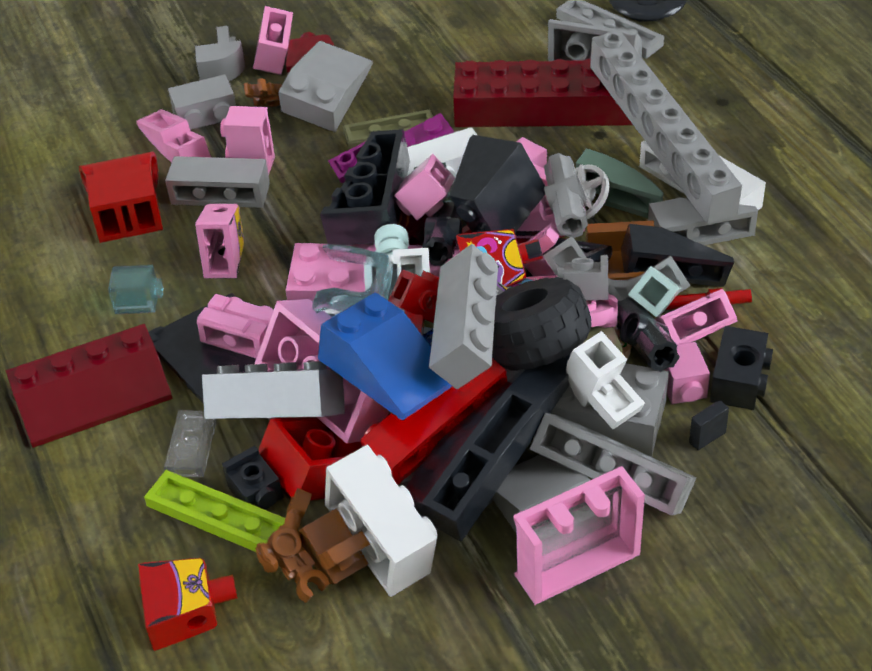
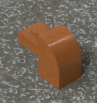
M337 508L298 530L301 533L302 547L316 562L314 566L317 570L325 573L330 584L334 585L369 564L361 551L370 545L362 530L354 535L351 534Z

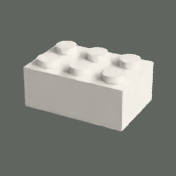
M366 445L326 467L325 506L329 511L338 509L352 535L361 530L363 531L370 545L361 551L369 563V568L388 595L392 597L430 574L438 537L437 531L430 519L426 516L422 518L414 508L413 498L407 488L403 485L398 486L391 477V469L384 457L381 455L376 456L369 445Z

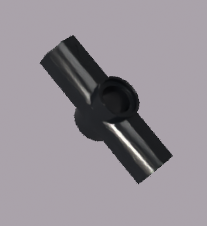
M443 202V206L433 214V217H426L422 248L429 249V261L433 266L444 265L448 259L453 257L454 250L459 249L456 235L462 234L463 219L457 214V207L453 202Z
M627 297L622 301H618L617 327L620 330L621 341L633 346L646 363L656 371L662 372L666 368L674 367L680 356L677 353L678 345L669 336L668 327L656 321L633 298Z

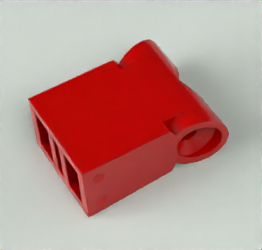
M154 151L79 166L80 176L88 194L89 206L100 243L163 230L155 190L158 185L159 171Z

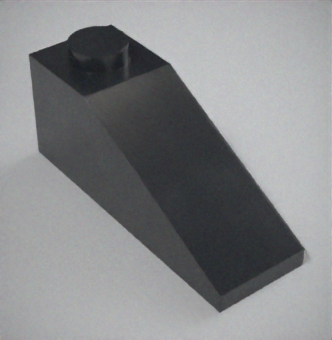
M629 224L621 246L624 273L646 272L650 266L654 267L671 256L690 284L724 287L734 265L733 257L663 227Z

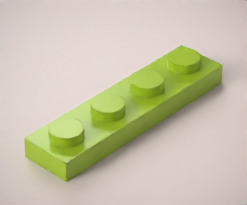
M165 470L144 496L147 507L256 552L257 544L267 543L270 535L278 530L285 521V518L168 470Z

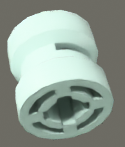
M384 225L374 235L375 255H393V250L408 249V232L400 225Z

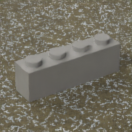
M473 244L442 265L439 274L429 368L456 389H459L492 366L498 265L490 254L483 253Z

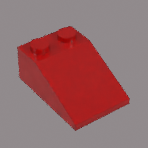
M317 417L271 418L260 444L259 453L278 476L281 486L290 497H294L298 488L311 493V501L325 498L326 467L362 448L361 441L347 444Z

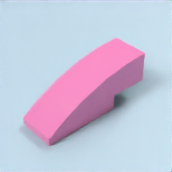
M161 109L136 121L144 135L170 162L173 161L174 156L211 157L204 137L192 132L187 120Z

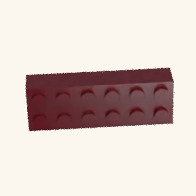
M557 59L554 61L497 60L494 62H455L453 92L455 127L612 126L633 124L590 68L591 59L570 61Z

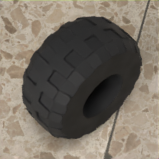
M561 277L541 278L511 287L496 295L492 358L504 369L518 371L547 365L571 354L573 349L583 344L584 340L587 339L592 326L589 308L580 287Z

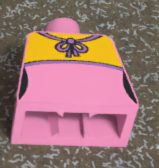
M205 205L195 224L204 278H237L244 246L239 205ZM225 247L224 255L218 254L219 250Z

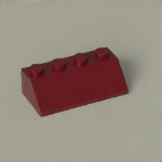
M145 323L5 370L32 448L173 399L156 348Z

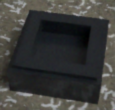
M719 400L692 417L689 443L699 451L726 433L729 407Z

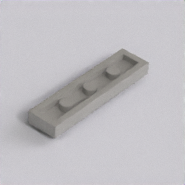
M568 0L557 8L556 18L562 21L637 32L642 39V57L645 59L664 46L663 35L584 0Z

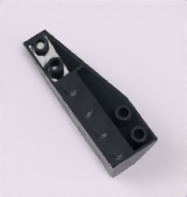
M571 354L547 365L520 370L438 441L406 486L413 498L414 508L422 518L426 516L435 528L460 542L463 541L536 435L544 414L552 412L569 387V375L567 374L566 367Z

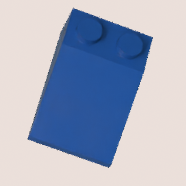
M376 292L321 324L318 360L401 420H404L453 387L429 368L431 346L404 311Z

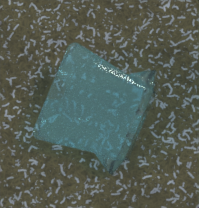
M323 245V250L331 260L371 265L376 267V275L370 288L364 292L339 288L317 291L312 304V309L316 314L328 309L342 312L375 292L388 300L393 265L388 255L348 245Z

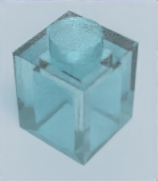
M153 265L115 266L112 268L108 292L115 314L152 313L156 311L157 299L163 296V284L161 278H156Z

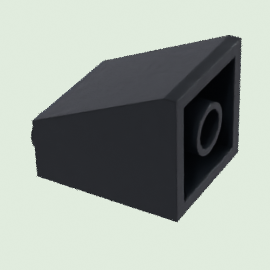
M472 135L468 140L449 196L457 207V214L465 220L472 233L514 229L516 233L532 210L545 196V185L521 142Z

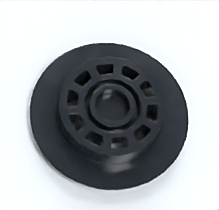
M609 0L611 6L619 13L631 19L645 22L658 21L679 12L687 1Z

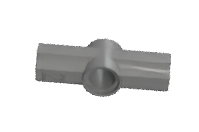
M560 153L554 154L549 157L547 164L544 166L548 186L544 187L545 195L554 214L556 227L560 235L576 238L583 235V230L588 226L586 211L583 205L587 203L586 196L576 175L571 157Z

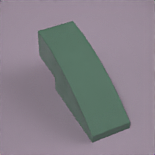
M586 148L576 162V168L579 165H595L606 173L609 179V193L604 203L605 206L648 218L649 203L663 201V192L652 181L632 167L608 155ZM586 172V180L588 182L599 177L598 173ZM602 184L595 188L596 194L600 195Z

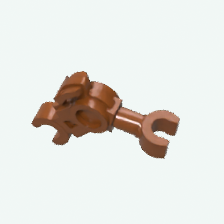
M257 79L258 84L244 83L246 97L253 98L255 107H275L280 105L278 91L282 84L266 83L265 79Z
M297 488L294 497L292 496L289 502L284 524L280 525L278 530L270 535L267 543H258L255 549L258 560L264 567V570L266 572H275L278 570L279 565L287 580L290 581L294 578L297 584L296 592L298 597L307 603L314 595L307 586L308 582L315 583L321 591L325 590L330 583L325 573L312 568L316 562L302 547L301 533L298 532L312 494Z

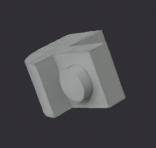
M228 26L217 27L218 43L195 46L200 80L225 74L229 82L238 77L245 68L241 40L236 41L235 36L230 37Z

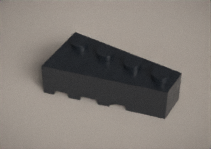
M404 129L372 131L356 156V165L352 168L349 167L345 173L346 181L343 186L335 189L331 195V205L329 207L325 206L320 213L328 246L375 243L374 235L380 227L387 224L398 225L401 209L397 205V198L394 195L404 178L407 177L410 164Z

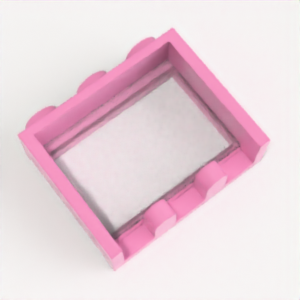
M622 466L513 516L517 528V572H515V577L535 605L640 555L645 494Z

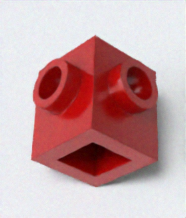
M402 269L388 301L398 308L405 310V314L423 315L424 321L427 320L434 323L439 277L424 270L421 276Z

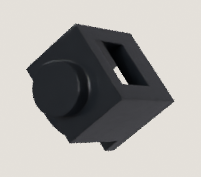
M255 445L222 463L228 488L237 499L259 508L267 509L278 500L284 498L280 479L261 457Z

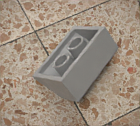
M549 19L548 61L557 59L566 61L591 59L592 38L620 29ZM620 30L642 57V39L638 33Z

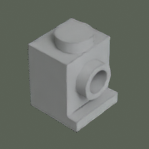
M601 255V262H593L591 258H576L572 260V263H565V267L557 268V277L565 280L568 279L579 286L585 300H608V255Z

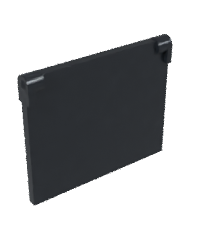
M233 293L226 295L229 298L236 297ZM208 305L165 327L159 326L149 331L157 354L203 404V374L217 373V366L239 365V372H245V365L255 364L256 358L200 342L197 317Z

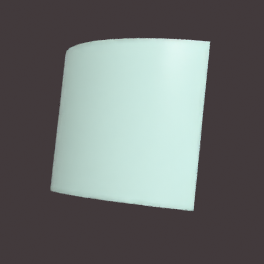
M650 266L628 295L654 316L660 317L682 288Z

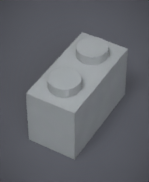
M225 74L168 88L174 115L186 119L190 130L221 122L223 118H226L230 106H236L234 93Z

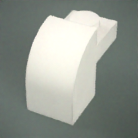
M601 331L573 349L567 362L566 371L569 375L568 381L580 404L584 408L591 404L612 429H615L641 411L645 402L620 376L627 358Z

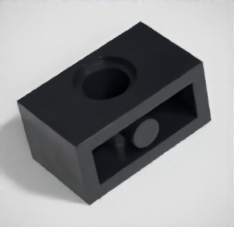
M730 326L724 327L713 374L711 403L720 400L728 406L750 410L755 409L757 396L764 397L768 375L762 374V369L770 370L773 349L766 348L769 333Z

